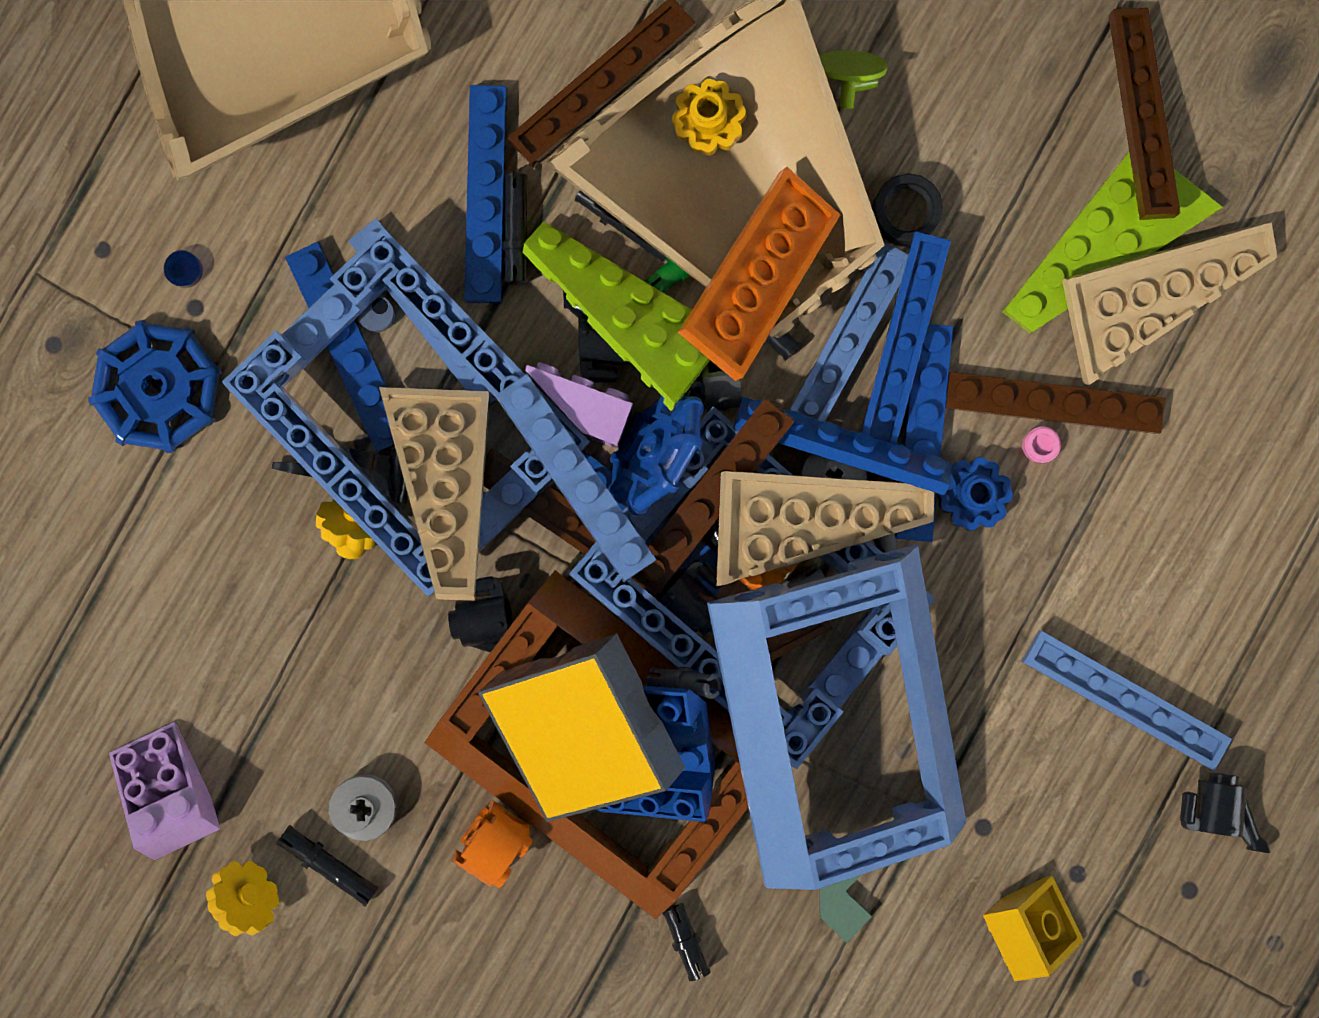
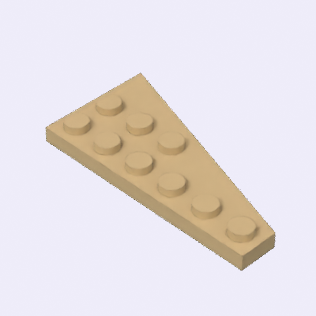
M1272 222L1258 223L1063 278L1062 282L1083 384H1092L1105 371L1113 366L1117 367L1127 360L1126 357L1144 345L1148 346L1194 315L1193 312L1204 304L1211 303L1222 296L1221 293L1235 283L1244 281L1278 258Z
M379 387L436 599L475 601L490 405L489 391Z
M731 471L721 472L717 586L931 523L934 519V492L907 483Z

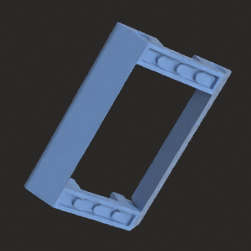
M382 228L330 278L334 285L283 334L275 330L222 383L407 576L430 597L434 593V588L416 524L284 387L388 287L495 397L497 393L525 374L406 250ZM536 386L582 452L590 441ZM533 450L526 451L510 466L512 469L483 496L479 552L554 481Z
M714 406L700 421V438L703 440V445L700 451L694 453L678 482L680 485L679 489L675 493L669 492L650 505L645 514L633 515L627 507L623 510L644 543L738 433L739 430L733 429L734 424ZM769 454L754 472L793 476ZM868 541L818 557L838 574L848 572L847 563L879 555L882 552ZM595 542L569 575L677 668L688 667L697 673L717 674L721 679V689L709 688V690L719 692V695L714 700L729 712L717 651L632 578L624 582L597 542ZM926 591L928 606H930L935 598ZM890 603L871 608L787 711L780 706L790 762L793 768L798 769L842 715L843 711L840 707L882 655H890L898 646Z
M914 544L847 563L848 572L788 588L780 583H775L707 602L763 882L766 888L817 890L949 846L966 824L918 545ZM890 603L925 798L928 800L917 804L909 802L893 807V821L838 839L826 829L805 836L766 638Z

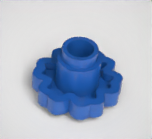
M977 457L970 463L965 460L956 461L951 467L950 486L945 496L937 493L940 510L951 512L950 521L954 526L973 531L979 525L991 528L999 520L1003 519L1007 512L1003 504L1012 500L1013 493L1010 478L999 475L998 464L988 461L983 457Z

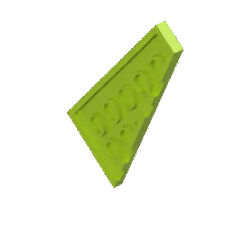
M1128 151L1002 312L1030 334L1068 309L1062 282L1063 278L1152 254L1223 207L1174 169L1180 214L1175 218L1140 220Z
M543 221L526 240L522 252L550 282H556L567 294L566 299L574 308L579 306L588 316L587 322L624 361H630L642 374L640 379L649 388L653 386L664 397L663 403L672 412L710 361V359L678 333L692 309Z

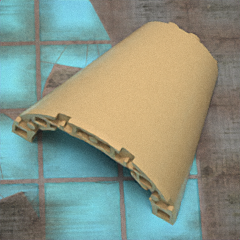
M122 0L128 17V29L149 107L157 124V133L167 163L176 181L191 178L425 56L428 50L431 49L429 32L426 27H421L418 14H421L420 0Z
M748 0L689 42L686 47L681 49L671 59L665 60L601 110L602 113L598 114L589 123L584 124L570 136L547 160L554 171L705 287L708 286L778 173L788 167L841 215L768 335L770 337L775 336V338H779L789 332L794 326L792 323L794 319L802 313L807 315L821 305L820 296L823 292L829 289L833 293L841 289L849 282V274L857 268L861 270L872 264L877 259L875 253L885 246L800 0ZM706 79L726 82L729 86V94H740L743 106L746 109V119L740 124L742 127V137L735 142L730 150H723L718 147L712 156L693 153L690 150L689 141L678 140L672 124V115L678 111L676 106L677 96L689 84L701 87V84Z

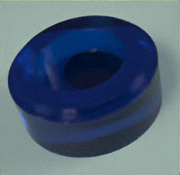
M184 250L175 251L165 260L164 274L167 280L175 286L190 288L195 286L202 278L203 266L199 258L194 254Z

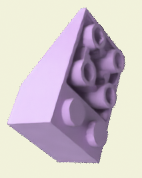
M538 362L536 368L529 365L526 366L525 371L586 438L619 449L634 410L633 403L628 402L627 394L612 388H607L606 393L594 389V382L576 375L572 376L571 381L560 377L561 373L558 372V369Z
M173 722L109 753L135 850L156 860L220 830L212 798L177 723Z

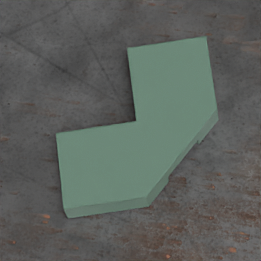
M861 875L819 889V916L846 943L872 917L847 892V889Z

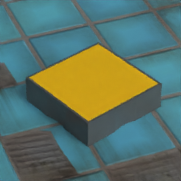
M617 633L574 647L566 654L558 657L538 659L501 671L478 691L546 822L664 792L685 769L662 721L650 706L645 696L642 682Z

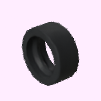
M907 173L894 176L883 184L873 200L872 210L882 238L894 245L906 247L911 245L915 231L931 235L942 218L943 203L940 192L931 181L921 175ZM899 190H915L927 202V219L916 230H899L892 226L887 219V201L891 195Z

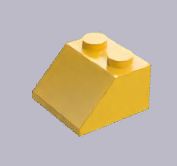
M1053 875L1046 876L1001 898L983 914L988 929L992 933L1014 981L1050 976L1084 941Z

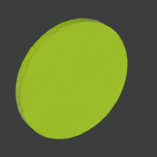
M837 50L819 55L826 77L842 80L840 107L843 109L854 108L855 92L877 88L878 78L884 76L887 72V62L871 53Z

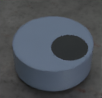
M379 296L358 316V320L369 331L383 332L393 324L395 309L389 300Z

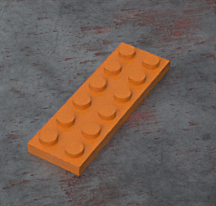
M788 167L781 170L678 333L733 380L737 381L743 378L841 214Z

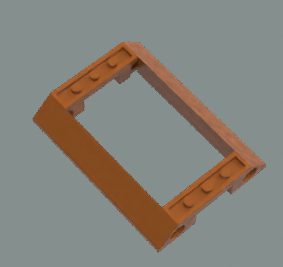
M554 570L447 709L424 743L656 919L679 898L748 809L730 713L714 699L699 696L707 704L712 743L734 759L735 762L732 766L727 765L715 781L707 821H688L674 840L670 839L657 856L656 863L649 873V867L580 814L546 822L518 767L475 735L490 717L478 691L501 671L531 662L557 626L581 644L617 633L642 682V686H648L647 675L659 677L658 674H651L649 672L654 666L678 669L619 617L557 570Z

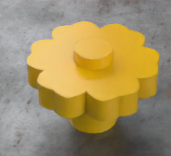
M706 79L701 84V87L689 84L677 96L676 106L678 111L672 115V124L678 140L689 141L690 150L693 153L712 156L718 147L723 150H730L735 142L742 137V127L740 124L746 119V109L743 106L740 94H729V86L726 82Z
M332 499V502H322L316 513L315 526L321 529V538L334 546L338 555L346 559H358L365 554V551L375 548L376 542L334 499Z
M232 861L212 875L214 886L206 891L208 910L222 930L228 931L233 936H239L244 932L253 936L264 930L266 926L274 921L272 910L279 905L278 890L275 883L267 881V871L263 867L257 866L253 861H247L242 865Z

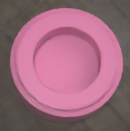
M1037 427L1027 432L1024 436L1022 449L1025 456L1032 462L1045 463L1052 461L1059 454L1061 441L1053 429Z

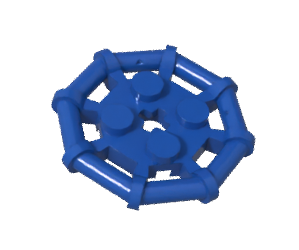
M145 320L135 321L134 327L103 349L98 348L95 353L98 358L91 397H88V402L90 406L95 407L115 435V442L121 446L129 444L165 450L166 453H172L176 451L178 445L206 425H212L215 421L213 414L219 377L223 375L222 368L216 366L195 337V330L190 327L182 329L146 323ZM151 338L172 341L173 344L170 351L152 349ZM138 343L139 351L125 361L118 358L120 354ZM186 349L200 367L199 370L190 372L181 360L180 356ZM113 366L118 368L119 382L118 385H115V391H108L111 367ZM151 377L155 380H162L163 385L161 386L162 391L160 394L154 392L147 393V389L150 387L148 380ZM195 381H204L200 407L190 403L194 396L193 384ZM118 400L129 415L124 422L110 403ZM186 411L194 416L172 432L169 422L179 414ZM139 421L157 423L158 434L136 431Z
M661 395L658 401L642 413H635L632 417L633 424L619 449L612 452L610 458L611 463H613L612 485L608 491L618 505L627 507L633 515L645 514L650 505L669 492L675 493L680 487L678 482L694 453L701 450L703 440L700 438V417L704 412V405L698 397L683 396L671 412L663 403L664 397Z

